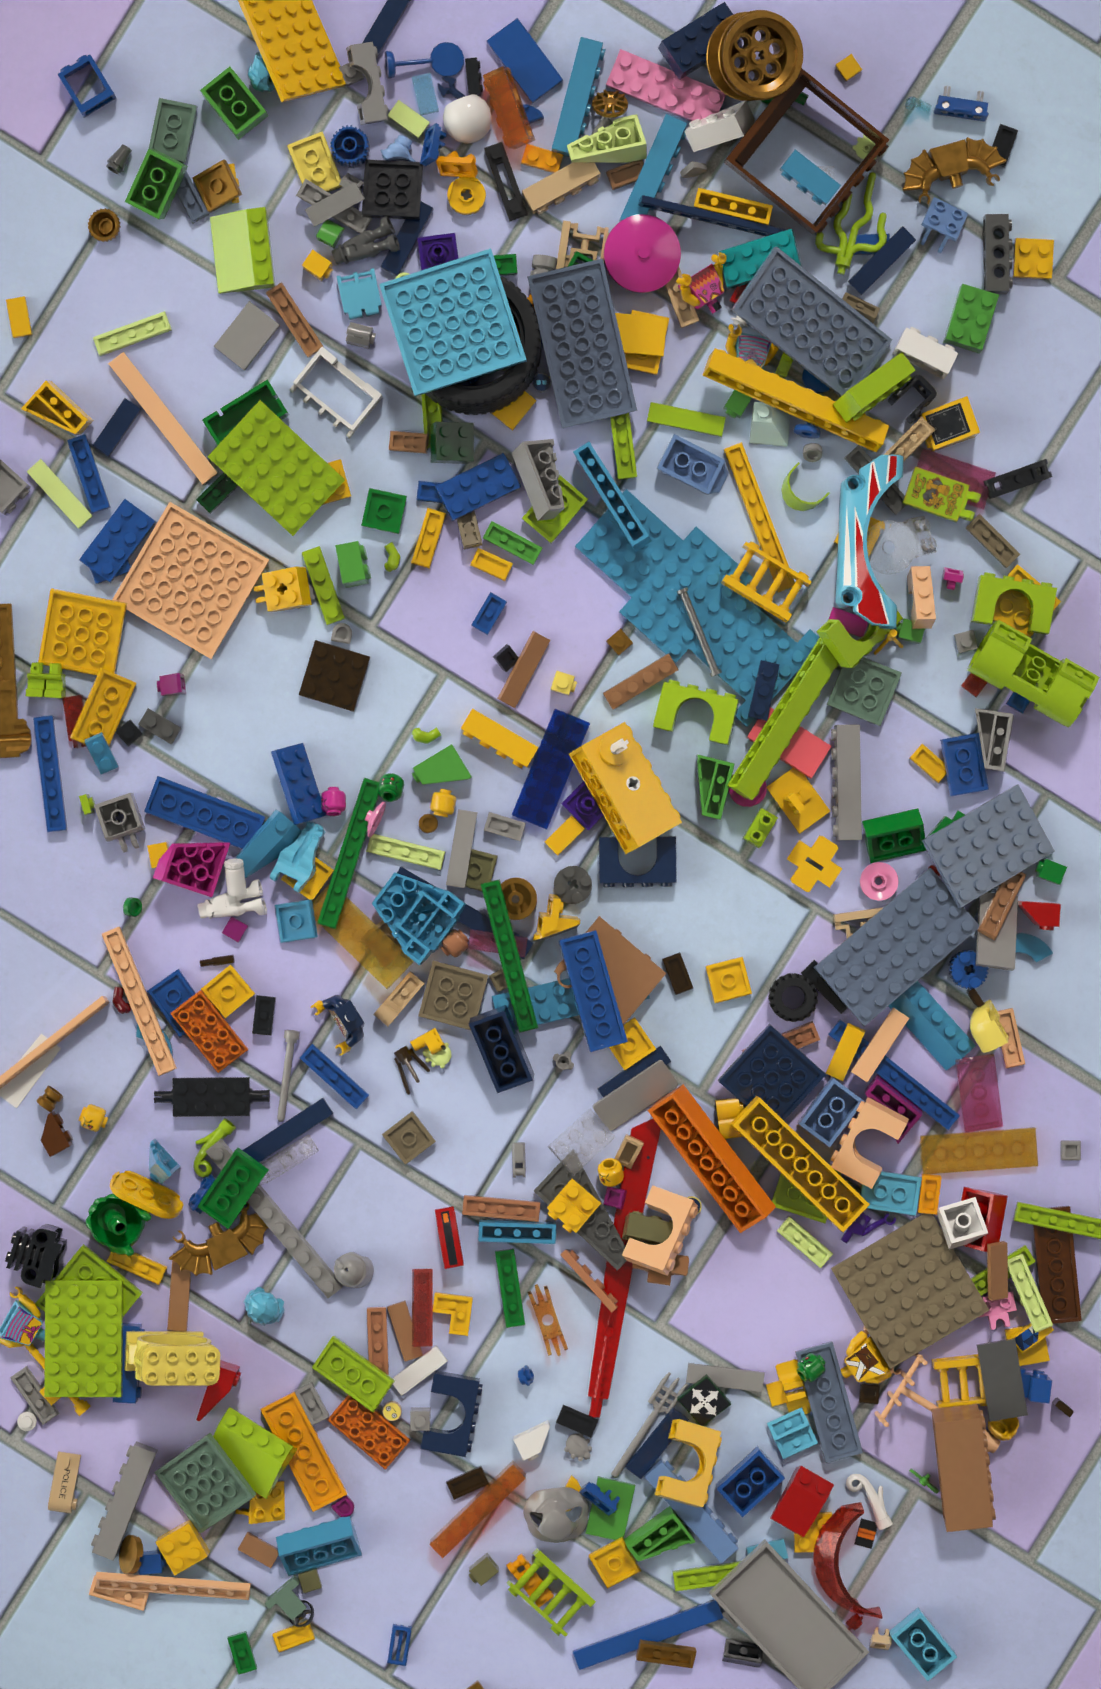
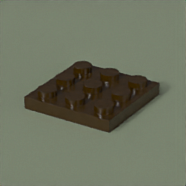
M315 640L299 695L354 712L370 656Z

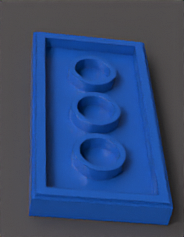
M518 18L487 40L488 45L532 104L563 81L562 77Z

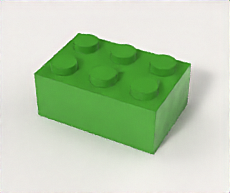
M230 66L200 90L202 96L238 140L268 117L266 110Z
M148 149L125 202L157 219H165L188 166L155 149Z
M962 284L957 294L943 342L980 353L983 350L999 295Z
M359 541L335 545L343 585L349 588L369 584L368 579H371L369 567L364 562V560H368L365 547L360 545Z

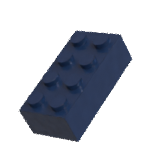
M725 2L661 41L658 49L679 80L706 64L707 45L713 31L724 19L733 15ZM742 38L738 39L737 44L742 41Z
M504 1005L471 1017L469 1021L470 1029L497 1094L533 1081L534 1071L507 1006Z

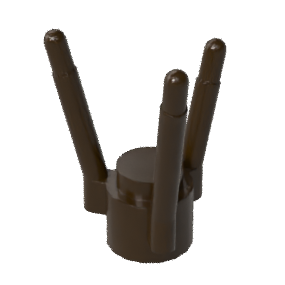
M406 1045L394 1052L396 1056L394 1060L398 1066L406 1093L409 1095L410 1090L402 1065L406 1064L417 1083L420 1080L410 1064V1061L413 1060L412 1057L427 1072H430V1069L415 1054L413 1049H408Z

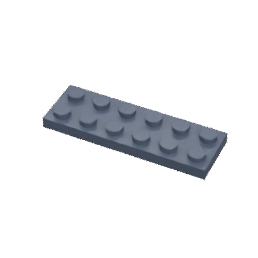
M829 1341L795 1351L798 1362L809 1353H813L816 1356L820 1355L825 1360V1373L814 1382L803 1381L826 1464L863 1453L833 1342Z

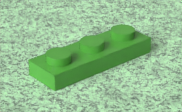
M491 521L483 536V539L532 565L535 564L542 550V547Z

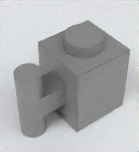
M350 322L346 332V343L369 349L370 344L374 345L376 333H373V327Z

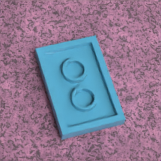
M881 1171L872 1189L863 1184L861 1185L860 1195L870 1204L867 1207L869 1209L916 1216L922 1178Z

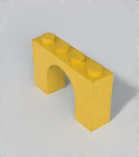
M674 1419L668 1439L693 1447L699 1457V1468L696 1475L686 1482L667 1476H659L655 1495L693 1507H703L708 1500L707 1490L713 1479L711 1473L717 1462L716 1452L722 1441L720 1437L721 1431L681 1419Z

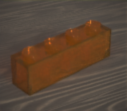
M502 66L484 74L483 85L491 97L490 105L497 114L496 121L503 131L504 135L502 138L508 148L517 149L535 141L510 68Z

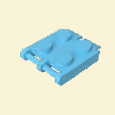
M374 268L363 273L353 272V275L336 276L344 314H348L350 320L363 317L362 310H365L366 316L380 314L378 307H381L382 303ZM367 275H372V277H367V278H362V279H359V278H358V277H363V276H367ZM355 278V280L342 283V281Z

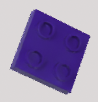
M455 233L417 238L421 271L459 259Z
M584 781L561 803L588 831L603 816Z

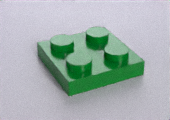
M369 488L361 526L399 534L407 496Z

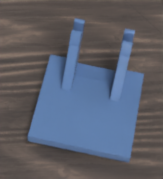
M934 197L921 224L927 230L920 244L924 246L932 229L944 234L945 237L938 250V253L941 254L948 239L956 242L968 213Z

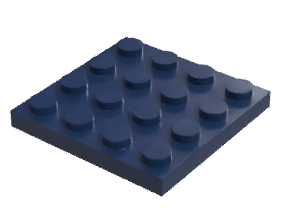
M768 1024L718 1079V1082L746 1106L756 1096L760 1097L779 1117L785 1120L826 1076V1073L771 1024Z

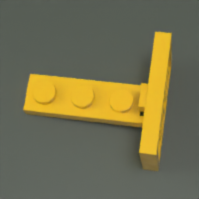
M791 768L766 787L799 834L830 812L806 776L794 768Z

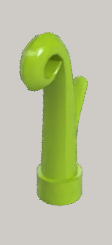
M226 1118L222 1120L212 1133L195 1142L197 1145L205 1143L196 1155L193 1165L194 1171L199 1177H208L212 1172L211 1164L204 1160L208 1155L205 1151L221 1138L223 1140L227 1135H231L236 1129L235 1125ZM200 1165L206 1166L205 1172L200 1169Z

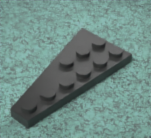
M573 1149L534 1190L549 1205L573 1178L601 1202ZM601 1202L577 1233L618 1270L627 1261L622 1256L626 1246Z

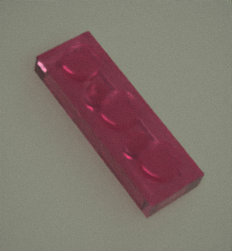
M470 930L468 949L498 953L493 932ZM515 936L520 957H525L528 938Z

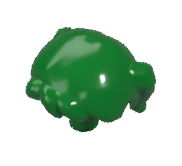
M112 1193L94 1200L93 1205L90 1206L88 1211L89 1216L86 1219V1226L91 1230L95 1240L108 1246L112 1253L132 1256L134 1249L131 1246L138 1241L144 1229L145 1221L151 1220V1215L149 1212L118 1198Z

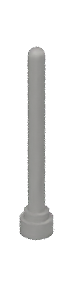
M285 1030L284 1032L287 1046L277 1115L279 1122H283L285 1119L294 1044L297 1043L300 1032L295 1030Z

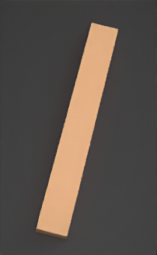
M122 352L108 364L202 485L218 474L126 354Z
M117 927L102 933L158 1076L177 1069L121 928Z
M101 996L0 1076V1089L108 1005L110 1001L106 996Z
M96 1572V1589L249 1600L251 1583Z

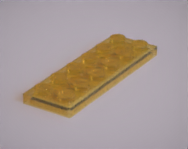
M329 885L313 901L314 915L317 922ZM346 897L336 930L321 925L386 989H389L414 962L348 897Z
M1035 1127L920 1136L923 1174L1038 1166Z

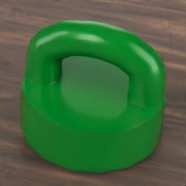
M127 898L123 905L124 914L131 917L138 916L142 910L141 901L138 898Z

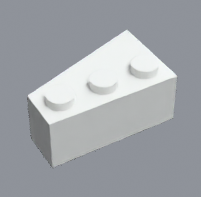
M746 100L701 120L695 119L691 121L684 132L693 152L743 137L754 124L755 119Z

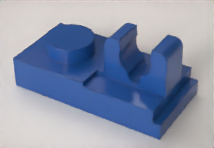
M437 123L426 129L420 160V164L424 166L435 162L439 156L438 149L445 146V143L441 142L440 139L446 138L447 134L441 131V127Z
M590 1482L580 1489L579 1493L608 1516L617 1510L616 1506L620 1497L617 1496L611 1501L609 1498L611 1490L603 1493L596 1484Z

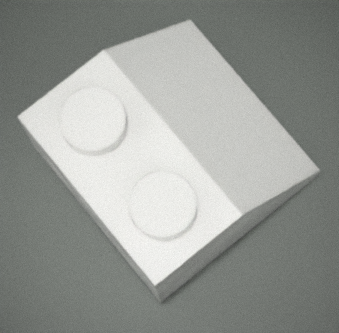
M976 1197L938 1209L937 1217L949 1250L967 1245L988 1234Z

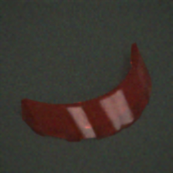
M861 1502L842 1505L835 1510V1513L819 1530L813 1551V1562L816 1566L815 1573L825 1593L842 1608L856 1614L883 1619L880 1607H862L857 1599L851 1597L842 1582L839 1571L841 1543L851 1525L864 1514Z

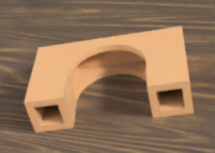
M867 1097L865 1102H860L856 1110L859 1112L857 1118L852 1117L848 1128H850L848 1135L843 1134L839 1142L842 1145L840 1150H835L830 1160L833 1161L831 1165L833 1169L872 1189L882 1171V1167L859 1154L855 1146L856 1136L863 1130L877 1129L899 1140L909 1119Z
M652 1185L645 1204L650 1209L672 1218V1233L666 1241L657 1245H649L629 1238L622 1256L629 1262L668 1276L669 1272L674 1269L677 1254L683 1248L682 1242L684 1237L690 1232V1223L698 1213V1205L692 1199Z

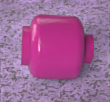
M328 787V790L321 794L322 811L326 812L328 816L341 815V812L346 809V794L339 790L338 787Z

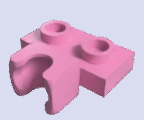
M1013 1291L1008 1292V1298L994 1301L989 1300L988 1296L982 1297L990 1311L978 1318L988 1316L990 1330L996 1329V1321L998 1319L1003 1321L1005 1327H1010L1007 1312L1017 1311Z

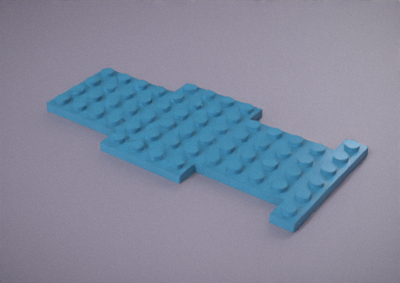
M626 489L622 494L652 542L635 551L608 509L575 547L631 597L619 613L665 654L669 653L676 663L689 649L709 667L682 598L677 594L678 590L688 588L689 591L687 593L717 667L722 671V673L717 675L745 700L737 709L736 718L748 727L755 719L748 717L760 661L780 664L772 696L773 699L801 668L820 637L809 629L798 643L795 642L751 601L721 584L726 574L729 576L733 574L739 565L697 526L682 540ZM744 570L739 578L740 583L746 586L753 577Z

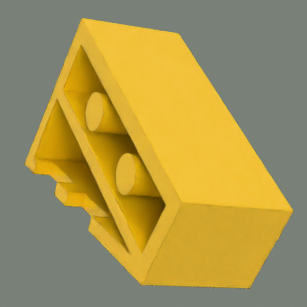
M45 381L21 408L75 435H81L94 421L52 381Z

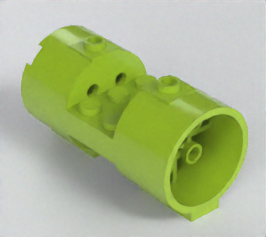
M996 620L978 646L967 671L1000 690L1005 686L1011 691L1020 694L1035 703V710L1069 728L1081 713L1082 707L1091 696L1100 677L1067 658L1061 661L1030 644L1032 638L1006 623Z

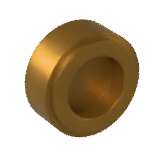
M425 814L419 820V827L425 833H432L438 827V820L432 814Z

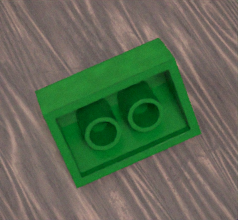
M918 808L862 821L870 863L926 851L922 842L925 839L924 824Z

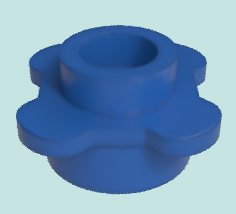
M527 1365L518 1370V1378L522 1385L530 1386L534 1380L533 1371Z

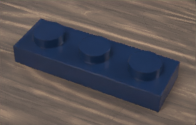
M760 661L748 717L767 721L780 664Z

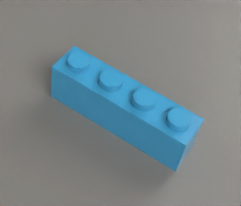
M479 1220L478 1241L555 1244L556 1222Z

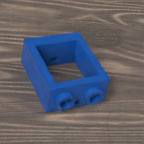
M91 55L79 57L75 64L63 67L60 73H58L59 78L84 118L116 99L114 92ZM91 64L106 90L81 104L66 78Z

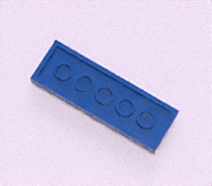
M157 776L144 810L146 813L217 840L230 842L231 845L241 849L246 846L261 828L266 816Z
M597 931L559 940L589 1051L593 1052L628 1042Z

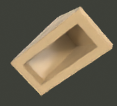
M626 1134L614 1159L618 1160L621 1165L631 1169L644 1142Z

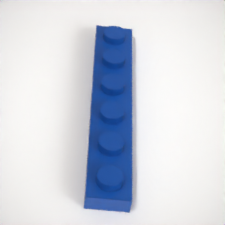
M53 715L35 717L33 720L47 832L67 830Z

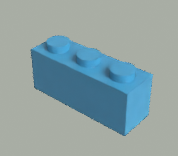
M796 149L779 169L782 171V177L789 182L791 180L796 182V187L803 193H810L813 196L811 199L820 206L821 204L826 205L841 186Z

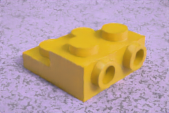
M572 1178L547 1207L549 1212L547 1214L554 1220L559 1218L564 1223L562 1227L569 1233L572 1231L577 1233L601 1202Z

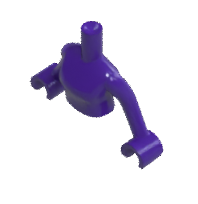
M862 1212L847 1228L841 1240L847 1244L853 1234L865 1236L885 1223L888 1225L894 1224L896 1218L894 1217L892 1221L888 1222L886 1218L889 1216V1213H886L884 1218L867 1226L872 1218Z

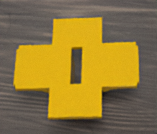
M820 835L812 847L799 840L787 857L788 861L798 866L790 879L791 882L806 892L811 891L817 880L830 888L842 870L841 867L831 861L839 847ZM808 857L822 866L823 869L820 871L805 860Z
M794 1359L777 1364L775 1367L779 1381L766 1384L772 1407L786 1403L789 1413L801 1407L805 1414L810 1413L811 1408L805 1386L796 1371L798 1369V1361ZM802 1386H803L802 1389H798V1390H795V1391H791V1392L785 1393V1391H788V1390L795 1389V1388H798V1387H802Z

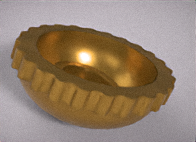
M106 208L93 212L88 222L91 236L102 242H108L116 238L121 228L118 215Z

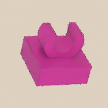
M944 567L942 575L943 579L947 580V589L954 590L956 582H963V571Z

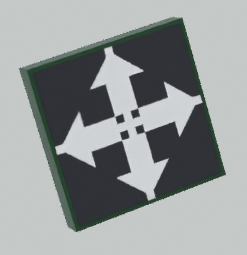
M707 1374L677 1397L681 1405L701 1426L706 1425L731 1405V1401Z

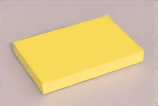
M323 131L287 145L302 184L307 179L327 192L342 187L339 185L341 177Z

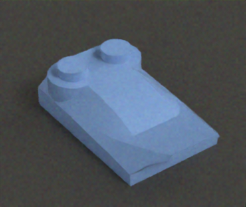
M676 434L672 436L657 466V470L707 495L719 493L729 474L724 459Z

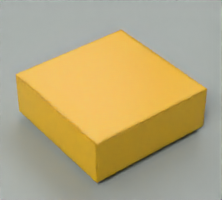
M852 54L835 65L845 81H848L862 71V68Z

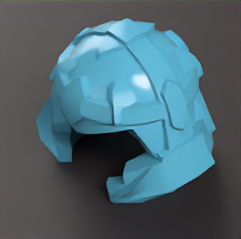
M257 52L254 62L248 70L250 83L257 91L271 92L275 90V86L260 52Z
M261 1287L251 1290L244 1300L247 1316L255 1323L264 1326L279 1322L285 1310L282 1299H276L272 1293H266Z

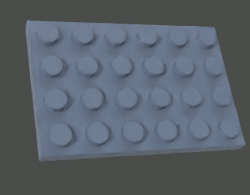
M1019 784L922 840L958 908L965 906L1055 852Z

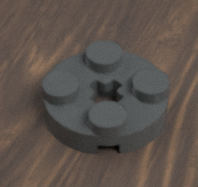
M568 866L560 870L556 875L554 889L557 896L563 902L577 904L584 901L590 895L592 881L588 872L583 868ZM577 880L578 888L570 890L568 881Z

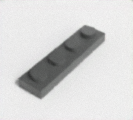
M860 445L844 458L858 475L859 469L873 461ZM894 483L880 497L895 515L906 506L902 504L905 495Z

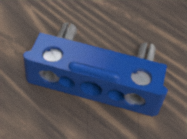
M945 86L943 96H938L934 109L935 114L977 121L987 120L989 115L987 112L988 103L983 102V91L977 92L976 101L950 97V86H948V91L947 86Z

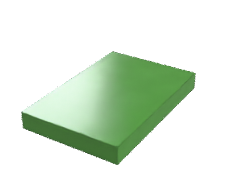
M598 1476L596 1485L600 1488V1491L605 1493L611 1490L610 1500H614L617 1496L620 1497V1500L616 1506L617 1510L609 1516L592 1503L585 1534L617 1540L621 1537L624 1539L635 1484Z

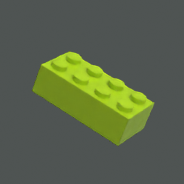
M901 352L846 391L833 403V406L846 423L852 418L856 421L865 412L874 408L880 401H884L893 392L902 388L904 384L912 379L910 375L916 370L903 352Z

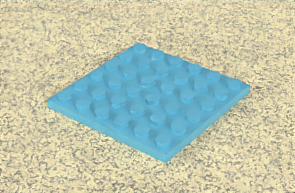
M491 248L379 284L415 397L527 361Z

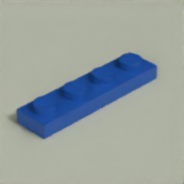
M86 434L67 440L91 513L111 508Z
M314 1044L300 1057L306 1065L355 1109L369 1096L363 1088Z

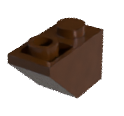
M55 1111L48 1114L41 1137V1142L50 1157L73 1145L71 1142L73 1140L72 1135L68 1130L65 1131L62 1126L64 1123L63 1119Z

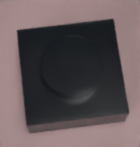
M507 644L493 656L505 672L512 668L519 658L510 645Z
M131 719L116 731L127 746H130L143 735Z

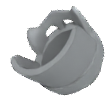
M349 1252L335 1261V1277L339 1283L346 1287H364L373 1277L374 1267L368 1257H363L355 1252Z

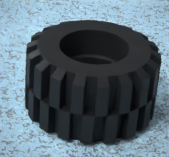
M788 973L780 976L779 979L773 982L769 990L768 999L770 1007L783 1020L791 1022L803 1021L806 1017L811 1016V1013L816 1009L815 1006L818 1003L816 987L808 978L800 974ZM796 986L803 991L804 1002L799 1008L790 1009L783 1004L782 994L786 988Z

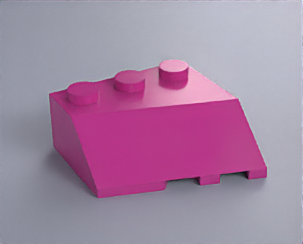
M230 842L172 843L159 859L153 878L213 897Z

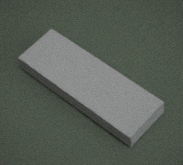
M355 181L308 207L305 211L315 227L365 198Z
M28 1366L10 1377L42 1425L59 1414L54 1404L51 1406L39 1392L42 1387Z

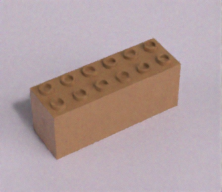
M978 1404L931 1409L942 1511L946 1531L953 1532L993 1527L992 1520H996V1515L993 1508L994 1497L991 1490L992 1478L989 1471L990 1460L987 1453L988 1441L985 1434L986 1423L983 1410H979Z

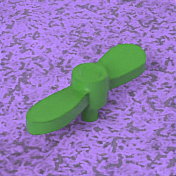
M909 1470L920 1479V1484L923 1486L927 1485L936 1494L939 1492V1489L929 1482L930 1474L922 1477L915 1470Z

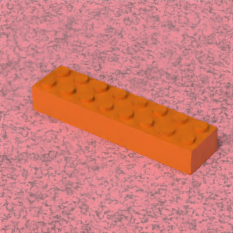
M684 1084L658 1100L647 1110L740 1233L765 1219L776 1208Z

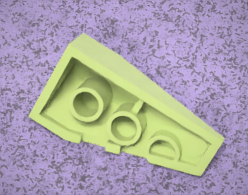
M637 114L618 118L613 121V124L597 129L598 132L590 136L585 135L567 145L571 162L628 163L647 158L646 141Z

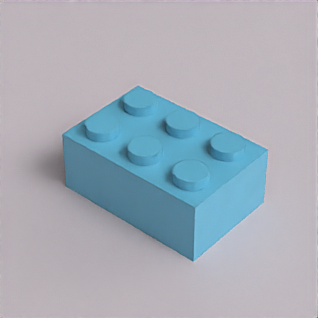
M919 1607L889 1631L892 1639L927 1681L957 1658L955 1651Z

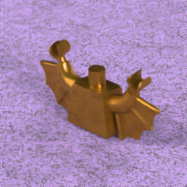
M969 137L966 138V141L964 139L932 148L928 153L924 149L918 157L911 159L909 170L903 173L905 175V185L902 190H923L922 194L918 197V201L921 204L922 196H927V204H929L930 196L928 191H930L932 182L938 178L940 181L950 179L952 189L963 186L961 175L967 174L968 170H978L983 176L987 177L986 183L994 186L991 178L994 177L996 181H1000V177L996 174H991L990 169L1005 163L1006 159L999 155L996 146H989L984 139L973 140Z
M247 1202V1207L241 1211L239 1224L231 1230L229 1228L223 1231L219 1222L209 1225L208 1228L212 1237L205 1240L206 1243L195 1244L191 1240H187L185 1234L178 1230L182 1234V1238L177 1240L173 1236V1239L177 1243L184 1244V1246L171 1255L169 1260L175 1261L181 1271L189 1270L195 1276L201 1273L212 1275V1266L214 1270H217L248 1255L247 1251L253 1255L256 1247L264 1243L263 1235L269 1227L257 1213L247 1215L250 1207Z

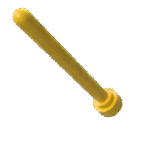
M32 1343L29 1346L24 1345L45 1370V1358ZM68 1397L75 1405L73 1407L79 1416L91 1407L87 1401L80 1400L79 1397Z

